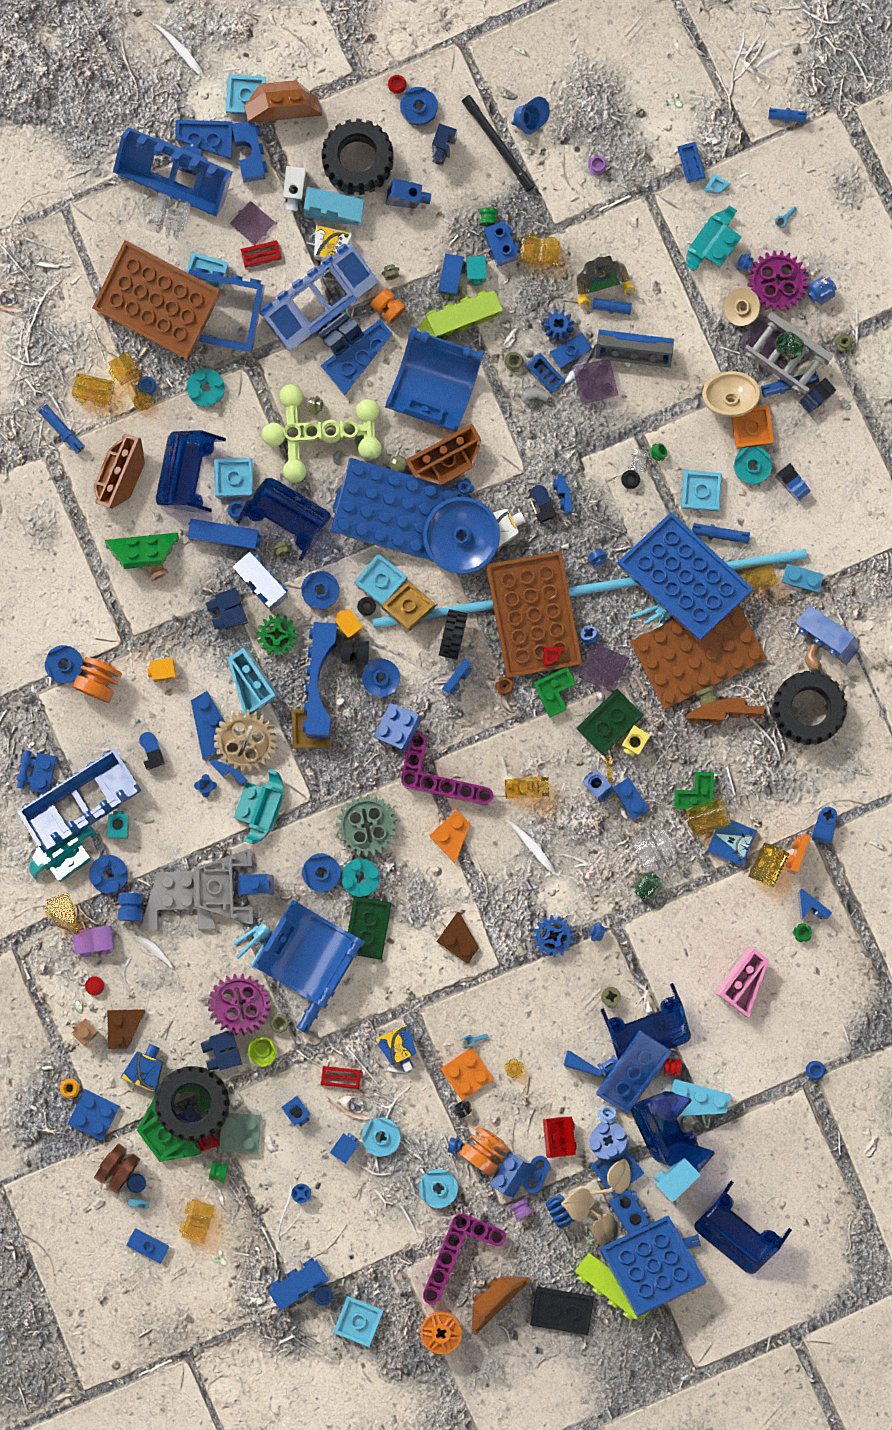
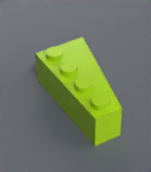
M484 290L479 292L474 298L469 296L460 300V303L456 305L450 303L444 306L443 310L428 312L418 328L422 333L425 331L430 333L431 336L446 340L454 335L457 330L459 333H462L471 328L473 323L475 326H478L499 316L503 309L494 290L489 292Z
M588 1253L575 1270L579 1274L577 1278L585 1285L588 1282L593 1285L594 1288L592 1290L600 1297L603 1294L608 1297L609 1300L607 1302L617 1309L618 1306L624 1310L623 1315L629 1320L636 1319L642 1322L649 1312L636 1317L609 1267Z

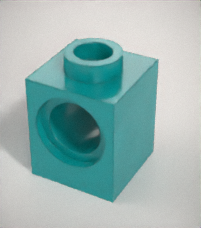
M485 256L466 257L467 283H472V286L483 285L487 281Z
M113 811V814H108L107 837L128 839L129 815H126L125 811ZM118 819L123 821V827L120 830H116L113 827L114 822Z

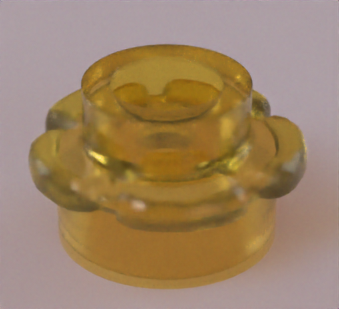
M144 392L137 393L133 401L134 406L142 411L151 407L150 395Z
M511 1059L509 1063L505 1064V1071H507L509 1077L514 1078L522 1075L524 1066L521 1061Z

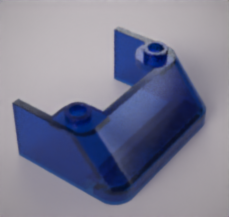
M203 430L171 432L167 439L158 483L157 505L194 513H211V508L203 506L202 496L196 493L202 458L212 454L214 442H225L226 438Z
M266 478L247 499L236 523L240 524L246 516L254 522L262 521L264 518L269 519L297 536L295 543L302 550L298 560L302 561L319 539L331 518V514L323 507L276 479Z
M673 983L670 984L673 996L665 998L661 1002V1011L625 1024L624 1020L620 1017L608 1019L604 1008L600 1009L617 1060L620 1059L639 1030L669 1049L685 1044L690 1040L691 1033L684 1007Z
M664 1091L635 1103L631 1108L632 1116L650 1155L659 1163L672 1167L685 1158L699 1173L715 1154L713 1150L699 1146L695 1135L683 1132L677 1118L691 1103V1098L675 1094L672 1091Z
M730 1181L700 1215L694 1224V1228L698 1234L742 1270L749 1274H754L779 1251L792 1229L788 1228L781 1236L772 1230H764L761 1234L730 1210L734 1205L732 1197L727 1194L734 1184L733 1181Z

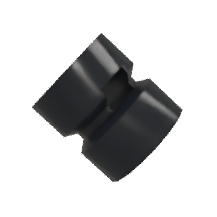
M342 640L341 664L352 665L356 662L357 665H367L369 663V640H358L357 643H354L353 640Z

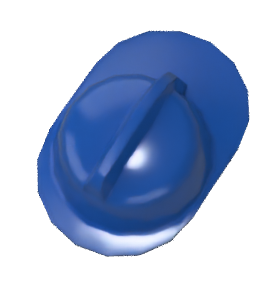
M537 96L528 103L516 108L511 124L522 130L525 134L531 135L548 120L550 113L549 103L543 97Z

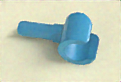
M793 206L784 216H778L775 223L779 219L784 220V224L780 227L784 228L787 223L786 221L797 208Z
M488 1034L477 1037L467 1035L461 1038L460 1041L467 1040L468 1045L462 1047L467 1049L473 1046L475 1042L489 1037Z

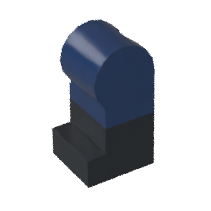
M825 377L799 403L809 414L835 394L836 389Z
M543 485L534 486L530 496L532 501L536 503L539 511L535 516L537 523L556 518V512L547 489Z

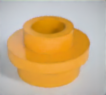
M66 1079L60 1085V1092L66 1098H73L79 1093V1084L74 1079ZM68 1085L73 1086L72 1092L67 1091L66 1088Z

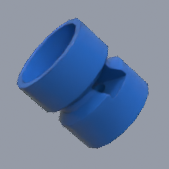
M119 893L118 904L121 905V908L118 909V920L143 921V910L140 909V906L143 905L144 894Z

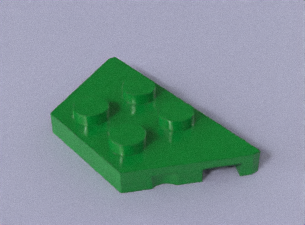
M177 532L107 539L105 544L106 548L112 551L114 558L120 561V565L124 569L162 566L166 561V557L172 552L173 544L179 541V534Z
M154 1096L137 1132L158 1161L163 1162L200 1155L202 1152L194 1141H186L172 1136L159 1123L157 1113H155Z

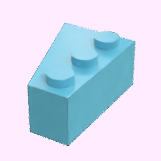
M307 187L304 203L305 218L361 226L364 210V200L361 197L355 195L346 196L340 193Z
M242 648L228 658L232 676L237 687L238 697L243 708V714H246L248 709L250 715H253L255 711L260 710L280 696L248 648Z
M673 1079L663 1117L727 1113L731 1094Z
M684 1158L666 1171L661 1170L654 1176L655 1181L653 1184L673 1203L701 1175Z

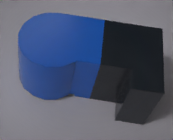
M791 463L780 470L775 476L797 501H800L811 492Z
M151 732L141 734L139 743L145 749L148 760L144 761L146 770L164 765L165 761L155 735Z

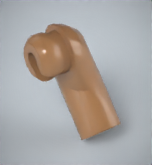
M810 644L805 656V662L810 671L820 672L822 664L816 658L820 647L814 644Z

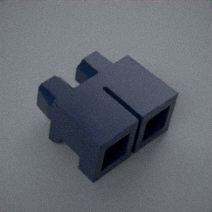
M439 123L432 142L433 163L443 166L446 157L450 158L449 143H456L457 129Z
M340 312L332 319L333 322L331 324H325L319 329L320 337L336 357L350 347L348 343L352 345L364 336L359 325L346 312L343 314Z
M236 587L214 595V599L206 602L209 613L219 610L221 614L220 617L212 619L215 630L223 628L229 630L239 625L248 624Z
M233 1030L229 1034L225 1031L209 1037L210 1039L200 1043L203 1053L213 1051L215 1058L206 1060L208 1070L219 1069L221 1071L243 1065L238 1048L221 1053L223 1050L237 1046Z

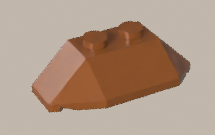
M297 80L259 84L244 106L248 123L322 116L318 98Z
M470 424L405 461L414 477L441 486L474 468L481 438L474 425Z
M125 433L122 439L117 441L108 450L94 483L96 504L112 509L131 498L145 464L141 438Z
M500 1276L498 1279L496 1277L491 1279L487 1284L489 1288L484 1293L479 1291L473 1297L472 1333L476 1335L531 1279L528 1276Z

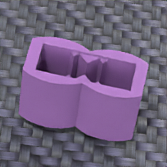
M112 926L72 931L75 954H80V958L92 956L91 952L99 951V955L109 954L111 949H115Z

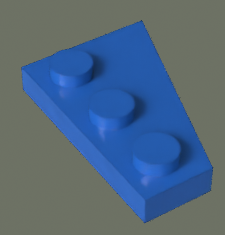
M208 691L191 700L203 760L217 752L218 748L214 747V743L217 742L214 740V735H217L216 728H221L219 726L220 721L226 723Z

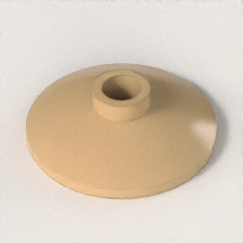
M747 288L733 290L724 302L725 316L734 325H749L756 320L760 312L758 296ZM744 304L747 305V309L745 311L742 310V306Z

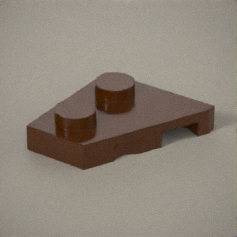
M460 912L455 914L436 941L467 964L479 949Z
M145 1009L107 1010L108 1049H128L145 1014Z

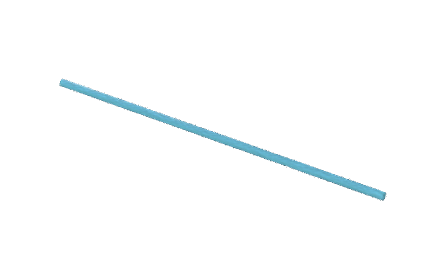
M806 549L726 563L733 570L807 559ZM629 577L568 587L570 597L639 585ZM492 600L437 608L431 611L423 620L447 617L449 609L465 613L494 609ZM391 616L373 619L374 628L399 624Z

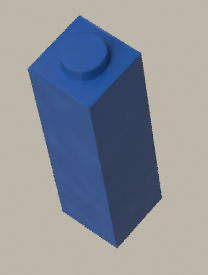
M190 519L188 540L256 551L257 546H261L262 535H259V530Z

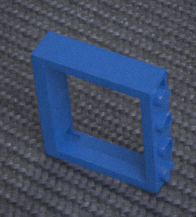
M194 267V271L189 270V274L198 278L257 289L247 343L201 335L198 340L201 343L252 353L265 285L261 284V280L250 278V282L243 281V277L231 275V278L224 277V273L213 271V274L205 273L206 269Z

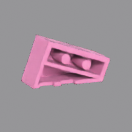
M748 947L715 991V994L743 1016L750 1018L754 1000H756V994L764 977L769 959L756 949Z

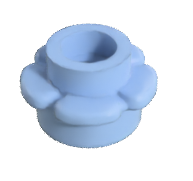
M604 1106L598 1111V1117H600L599 1120L602 1123L612 1124L615 1122L617 1114L613 1107Z

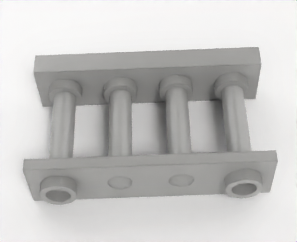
M771 311L765 321L768 326L753 348L746 345L743 352L749 360L757 361L792 386L791 389L795 393L805 396L809 390L805 386L820 364L827 366L834 355ZM779 331L783 334V339L767 359L758 352L772 333ZM789 342H794L798 345V353L793 356V359L782 370L774 363ZM809 353L814 356V361L798 381L790 373L803 355Z

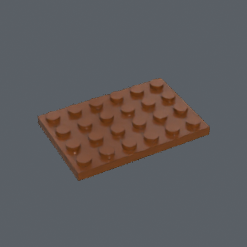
M124 240L92 309L189 360L222 291L137 245Z
M562 551L487 564L486 569L506 678L582 664ZM543 647H563L562 654L556 662L543 666Z
M740 605L729 613L700 642L675 619L630 641L664 710L695 695L696 692L713 686L767 659Z

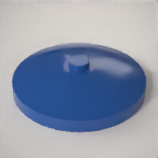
M455 497L443 501L431 511L424 526L423 540L428 555L439 567L452 573L467 574L480 570L493 559L500 543V528L495 515L485 504L469 497Z

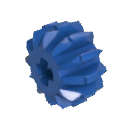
M554 309V315L548 312V318L543 319L546 325H543L542 329L548 330L545 334L547 337L551 334L553 335L552 341H555L556 336H559V341H563L562 335L568 339L570 337L568 332L574 331V328L571 326L575 322L574 320H569L571 314L564 316V309L561 311V314H558V310ZM555 322L558 324L562 323V327L558 326L555 328Z
M561 1194L553 1196L550 1200L546 1201V1207L555 1224L560 1229L571 1225L575 1221L561 1205L565 1200Z

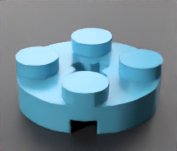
M383 1117L375 1118L368 1122L362 1132V1141L366 1150L370 1154L379 1157L393 1153L398 1148L401 1139L400 1130L392 1120ZM383 1131L387 1139L386 1141L382 1140L380 1143L377 1141L376 1134H380Z
M444 1169L430 1170L423 1176L419 1184L421 1198L433 1208L448 1206L454 1201L458 1192L456 1179L450 1172ZM436 1183H440L441 1186H444V1190H441V1194H437L436 1191H433V1187L436 1186Z

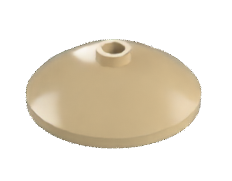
M728 371L711 377L704 385L702 397L704 404L711 412L723 417H738L749 413L756 407L760 398V390L756 381L750 376L741 372Z

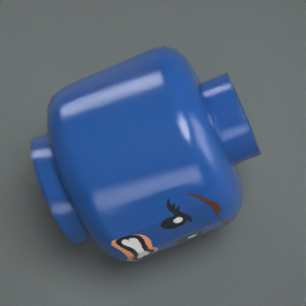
M821 276L809 284L810 292L807 294L813 303L817 302L822 305L835 297L837 287L830 277Z

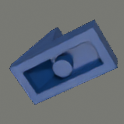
M803 889L798 891L801 919L806 916L811 908L814 910L812 913L819 919L829 918L832 914L829 909Z

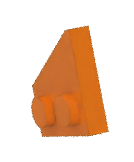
M456 810L429 835L453 863L457 860L470 823Z

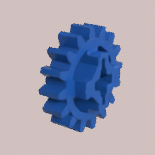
M553 915L550 916V920L544 917L543 924L537 922L539 929H533L537 935L533 936L532 939L538 941L534 946L541 947L540 953L545 950L546 956L553 953V957H556L557 952L563 955V949L568 951L570 949L567 946L568 943L573 944L570 937L574 936V933H569L572 926H566L567 920L561 922V916H558L557 920H554ZM551 923L559 924L563 928H553ZM545 927V937L540 939L541 930ZM550 931H553V933L562 932L556 937L557 941L553 939L545 941L550 936ZM566 934V941L562 946L560 942L561 936ZM547 943L553 944L555 949H549L544 945Z

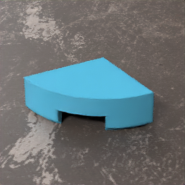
M714 174L704 191L713 194L720 193L726 190L730 183Z
M129 1198L128 1205L130 1207L147 1209L149 1208L150 1201Z

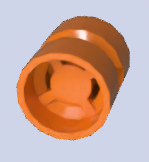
M388 288L380 292L370 304L377 313H382V318L388 324L394 322L406 309V306L399 299L395 300V295Z

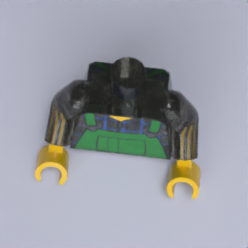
M611 256L597 257L595 260L586 262L584 269L576 279L578 294H580L577 298L579 306L583 309L582 304L585 301L588 307L591 306L586 293L589 294L624 283L622 287L626 296H628L627 289H633L635 293L634 285L629 281L630 277L625 265L617 260L613 261Z

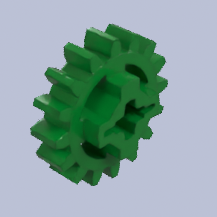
M279 614L274 619L272 615H269V621L263 619L264 626L258 625L261 632L256 633L257 636L261 637L257 641L258 643H263L262 650L268 648V654L275 651V656H278L280 651L285 655L286 649L292 651L290 645H296L297 643L293 639L298 637V634L294 633L297 627H291L293 620L287 622V616L285 615L283 619H280ZM274 623V627L266 630L269 625ZM281 623L286 625L289 628L290 632L284 631L282 629ZM276 631H279L283 635L279 636V639H275V636L272 634H276ZM265 638L271 639L273 646H270ZM288 639H289V641H288L284 646L281 647V643H282L284 640H288Z

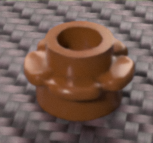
M501 677L495 683V689L498 690L500 695H509L513 692L514 683L511 679Z

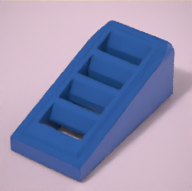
M537 353L524 365L551 394L565 382L563 377L541 353ZM540 361L541 363L534 368L533 365ZM545 366L546 369L541 374H539L538 371H540ZM551 372L552 374L545 380L543 377ZM556 377L557 380L550 386L548 383Z
M567 1050L563 1063L564 1066L598 1077L601 1076L602 1072Z

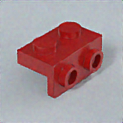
M572 1116L543 1119L546 1158L576 1155L575 1124Z

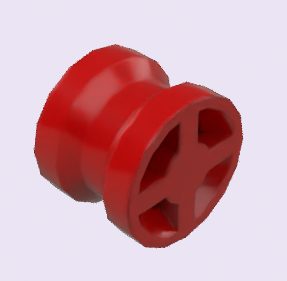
M667 1058L664 1063V1077L674 1075L680 1078L681 1058H676L675 1060Z

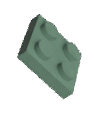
M229 1113L221 1127L219 1151L258 1154L261 1115Z

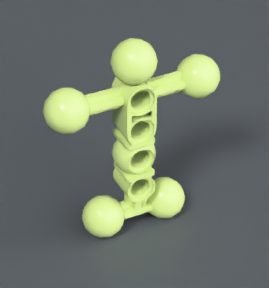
M293 384L284 386L279 393L280 402L286 407L287 426L285 429L279 423H269L262 430L263 441L269 446H279L285 439L288 441L289 461L283 467V476L291 483L301 482L307 473L305 464L300 461L299 443H314L318 440L320 442L323 440L326 443L332 444L340 439L341 441H344L343 439L352 441L358 436H364V439L358 444V452L362 458L370 461L375 460L382 452V445L375 438L374 421L380 415V407L377 402L365 399L358 404L356 414L363 421L361 425H357L354 421H346L344 423L340 421L339 423L335 420H327L322 424L318 422V425L312 422L298 423L297 406L303 400V392L300 387ZM353 427L355 432L352 435H348L345 433V429ZM334 428L336 433L333 436H329L326 434V430ZM292 429L298 431V435L294 438L288 436V432ZM309 429H316L317 434L314 437L308 436L307 431Z

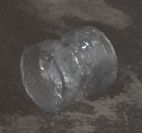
M632 449V459L629 461L628 469L646 472V460L649 459L650 453L641 449Z

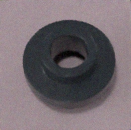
M634 470L624 472L621 477L622 485L627 489L636 488L640 483L639 474ZM628 477H633V478H634V482H633V483H629V482L627 481V478H628Z
M363 597L358 601L357 609L361 615L370 616L376 610V603L370 597ZM366 603L370 604V609L365 610L363 605Z
M461 1101L457 1103L453 1113L459 1118L466 1117L472 1111L470 1102Z

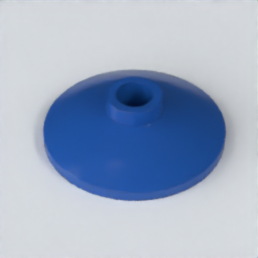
M379 658L370 661L362 672L363 686L374 696L384 697L392 694L400 682V673L397 666L387 659ZM378 674H383L384 678L382 681L377 680Z

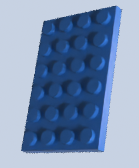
M349 458L330 532L434 562L428 555L423 540L426 520L437 505L445 500L457 497L459 489L445 485L440 486L405 473Z
M672 512L617 562L621 569L699 642L753 592V588Z

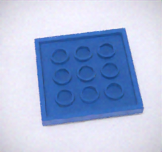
M669 1215L600 1248V1253L636 1317L706 1284L703 1274Z

